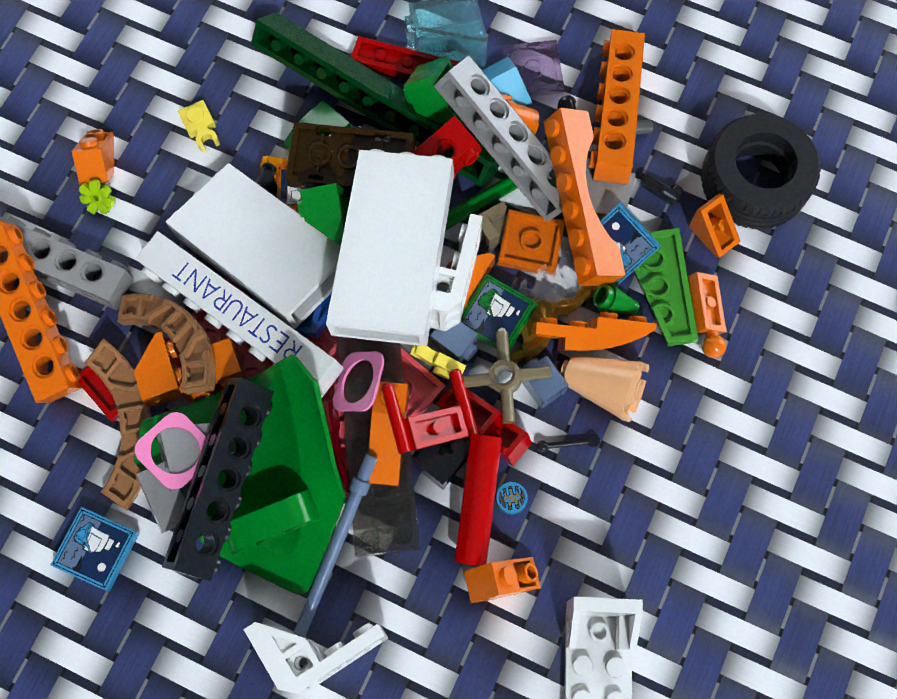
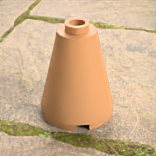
M572 356L569 361H564L560 374L569 384L568 387L621 420L630 422L632 418L628 413L629 411L636 413L646 385V380L641 379L642 371L648 373L649 364L640 361Z

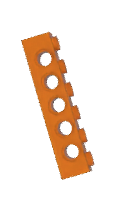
M612 29L610 40H604L602 57L607 58V60L602 61L599 78L604 79V83L599 82L597 100H602V104H597L594 122H599V127H594V139L592 141V144L597 145L596 150H591L589 168H594L593 180L628 185L633 168L645 33Z
M0 220V317L35 403H52L82 389L78 381L80 380V373L78 368L71 362L67 353L69 351L68 343L58 331L56 326L58 323L57 317L47 304L45 299L46 290L43 284L37 280L33 270L35 269V263L31 256L26 253L22 243L24 242L22 232L17 226ZM7 251L8 257L4 262L3 255ZM19 278V285L15 289L14 282ZM30 305L31 311L29 316L26 317L25 310ZM41 332L42 341L38 345L36 338L37 335ZM50 360L53 361L54 365L51 373H49L48 371V363Z

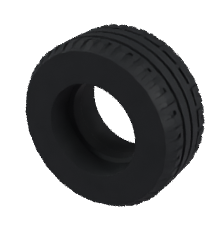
M751 114L739 117L726 124L718 132L706 154L701 171L703 192L708 201L719 193L723 194L733 222L738 226L749 227L750 229H768L780 226L796 216L815 191L820 179L819 173L821 172L818 151L810 137L789 120L770 114ZM743 156H758L767 159L779 170L783 186L767 189L749 183L740 174L736 166V159Z

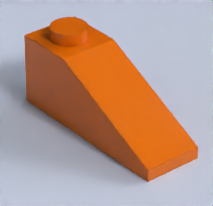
M380 381L372 407L369 454L376 456L378 460L369 482L378 485L399 486L402 454L398 453L381 386L386 382ZM392 383L395 388L402 418L405 419L407 417L409 399L408 384Z

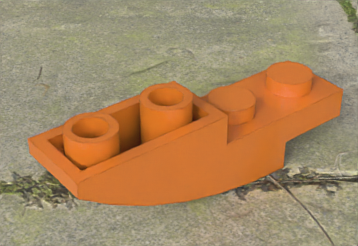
M600 312L599 317L591 318L589 320V328H587V322L569 321L568 326L558 324V319L540 317V322L530 324L529 336L558 339L557 351H594L617 347L640 339L655 331L657 324L648 323L647 317L629 316L628 320L618 319V314Z

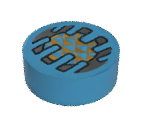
M516 482L503 484L498 489L496 495L498 508L508 515L520 513L525 508L528 500L525 488Z

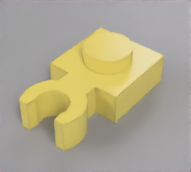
M204 100L178 110L190 138L196 137V143L202 152L206 151L203 144L208 139L213 140L216 146L220 145L216 133L212 130L216 128V125Z
M413 345L409 353L434 367L433 373L448 380L451 370L460 369L463 374L466 365L441 352H436L428 346Z

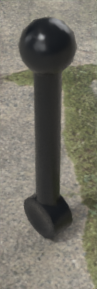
M593 434L588 439L550 443L541 440L537 443L536 447L540 452H546L551 448L579 445L597 447L600 444V437Z

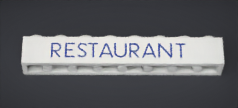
M157 231L135 258L144 266L141 272L155 282L159 278L165 282L162 287L173 296L177 297L181 293L186 297L183 303L196 313L200 309L205 311L207 315L204 319L219 329L224 325L229 329L226 335L240 346L244 341L251 346L248 351L263 362L267 357L275 365L284 358L295 354L317 380L321 398L344 370V367L333 357Z

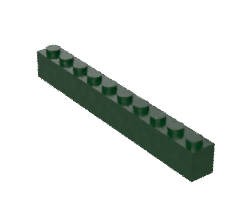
M277 12L256 20L251 40L252 46L388 130L413 133L417 148L443 126L416 113L412 104L407 102L402 88ZM467 129L478 142L482 151L473 164L464 166L458 173L481 187L496 175L499 164L475 135ZM447 150L443 156L451 158L454 150Z

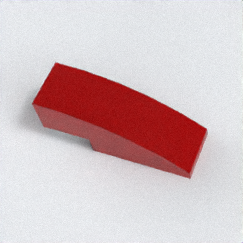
M452 386L436 403L441 410L458 406ZM466 388L478 433L480 435L501 437L500 458L514 466L532 444L528 433L513 423L504 424L501 411Z

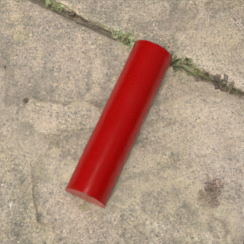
M479 434L470 435L455 562L475 566L487 564L502 445L501 437Z

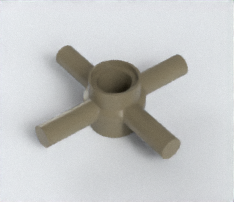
M498 331L496 332L498 361L492 364L489 373L463 376L466 388L491 385L495 391L499 392L501 395L503 423L511 424L515 423L513 393L519 389L521 382L552 378L551 365L520 369L514 362L510 361L508 332ZM505 371L512 372V377L508 382L499 383L501 373Z

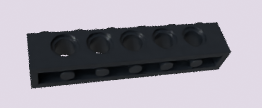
M241 377L226 380L162 568L211 581L212 576L219 569L221 561L219 555L223 543L230 536V522L234 511L241 503V489L244 480L252 470L251 459L255 448L261 442L263 435L261 429L265 418L271 412L273 405L271 399L274 391ZM242 409L246 413V421L244 424L241 423L239 418V414ZM232 439L236 444V451L233 455L229 451V443ZM223 470L226 476L225 483L222 486H220L218 482L219 473ZM213 502L215 505V513L211 518H209L207 515V508L209 504ZM202 534L204 537V545L198 551L196 548V540Z

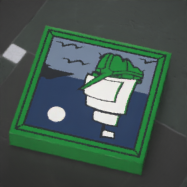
M486 274L464 309L461 322L476 332L479 340L496 350V332L507 331L510 351L538 304Z

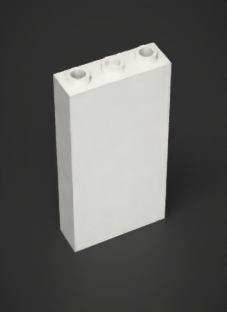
M379 149L359 150L326 320L331 336L427 346L454 179L453 159L441 155H432L431 157L420 156L410 152H402L400 154L388 153Z
M229 163L217 172L209 182L166 221V224L178 240L294 330L332 293L341 246L305 222L304 218L300 217V214Z

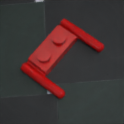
M453 369L449 373L458 406L405 419L402 418L394 385L386 382L381 386L399 454L470 437L471 434H479L460 369Z

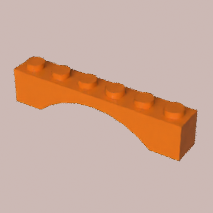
M559 108L543 122L579 286L612 284L626 275L620 249L601 224L588 192L586 160L589 147L594 139L589 113L583 110Z

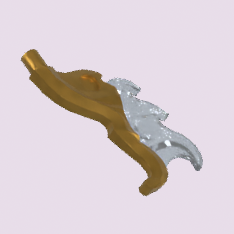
M571 251L562 256L559 260L558 268L552 274L546 273V264L542 265L537 272L535 285L532 289L526 287V279L519 285L518 292L537 302L538 306L521 332L523 345L519 350L510 353V361L515 364L524 360L526 362L531 360L545 349L551 338L529 336L530 324L540 322V317L555 319L562 315L567 317L587 299L594 297L595 291L599 287L579 286Z

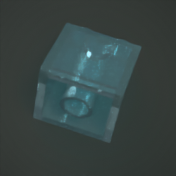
M425 0L409 3V15L405 16L408 49L439 57L448 55L449 59L459 62L469 55L481 70L486 69L487 36L478 0Z

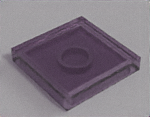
M557 40L502 46L503 59L508 57L517 67L530 97L564 93Z

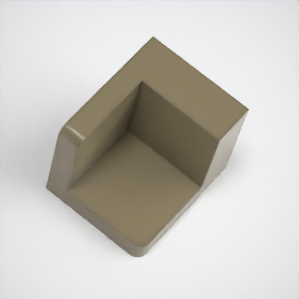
M504 201L479 214V216H483L481 243L487 252L502 244L507 220L505 216L507 206Z

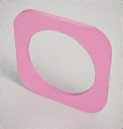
M377 351L354 352L345 358L342 364L344 370L339 375L333 397V406L336 410L363 412L373 405L384 367V356ZM368 360L373 367L371 386L362 399L355 403H349L344 396L346 377L358 362Z
M174 412L165 416L137 441L135 455L164 487L177 490L185 486L193 478L207 437L187 416ZM165 429H184L190 432L197 440L199 457L196 464L190 470L180 474H170L159 469L153 462L151 457L152 441Z

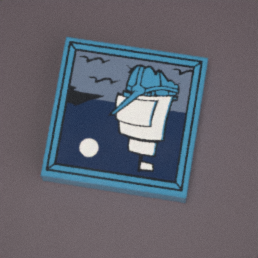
M621 202L600 221L608 235L618 245L626 276L615 281V286H618L661 247L660 243Z
M81 507L50 565L110 592L140 533Z

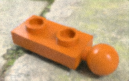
M695 272L689 275L688 278L697 332L706 334V338L702 342V351L709 358H719L725 353L727 347L725 340L719 335L727 331L718 276Z

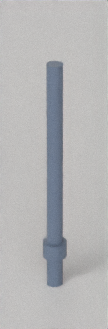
M366 453L357 476L352 478L348 488L351 492L293 632L294 635L303 638L307 635L361 499L367 495L371 486L369 479L378 460L376 456Z

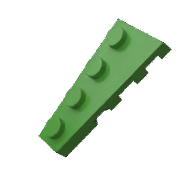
M679 228L649 232L660 243L661 247L634 270L667 347L697 343L698 334Z

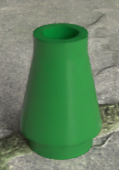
M602 284L595 291L593 303L601 312L635 316L638 312L639 302L632 299L614 284Z

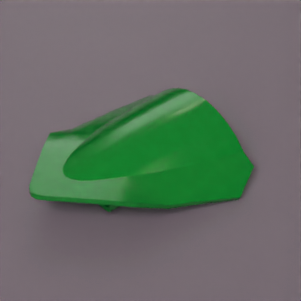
M293 354L258 375L247 379L250 382L274 391L271 399L273 405L261 429L263 433L261 442L255 448L251 459L252 470L244 480L241 489V503L234 511L230 522V536L223 543L219 556L289 592L300 595L305 594L312 588L335 531L346 497L335 463L318 382L298 357ZM223 391L142 421L139 439L165 416L174 412L184 414L193 424H211ZM243 409L239 414L242 424L246 421V413ZM155 437L151 444V457L155 465L162 463L157 438ZM134 455V463L141 471L146 470L147 468ZM223 470L219 473L218 482L220 486H222L226 480V476ZM190 485L180 489L184 499ZM199 536L198 539L204 544V537Z

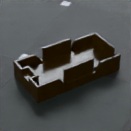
M294 122L285 180L290 187L304 189L337 183L351 193L359 150L379 149L388 153L400 154L402 152H410L414 154L416 141L413 133ZM311 177L323 178V180H313Z

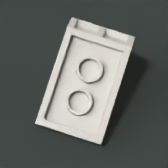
M470 214L468 224L462 223L458 240L460 242L458 252L455 251L451 269L439 268L430 328L447 331L461 321L481 241L483 216Z
M573 597L567 601L565 615L564 699H632V651H636L643 614L642 600Z
M257 622L243 629L277 689L296 694L307 693L388 639L387 634L379 624L373 626L369 622L353 633L355 639L345 645V643L340 641L324 652L326 656L324 659L313 640ZM305 657L308 664L301 668L300 662Z

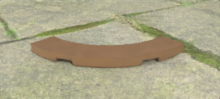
M144 293L122 295L117 322L123 326L146 325L165 332L172 342L176 344L180 352L179 357L182 367L181 390L187 395L215 390L216 371L213 349L205 330L197 319L182 306L168 298L164 299Z
M102 339L84 363L102 379L115 400L120 421L121 447L114 469L101 493L125 510H129L141 490L136 474L142 471L133 461L135 445L139 439L142 421L153 416L151 408L141 400L133 367L116 348L105 339Z

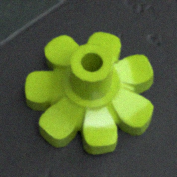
M92 179L89 185L83 183L79 187V192L81 193L79 196L80 201L83 204L89 203L87 211L95 214L98 210L102 214H107L116 203V198L109 195L112 192L111 188L106 184H100L98 179Z

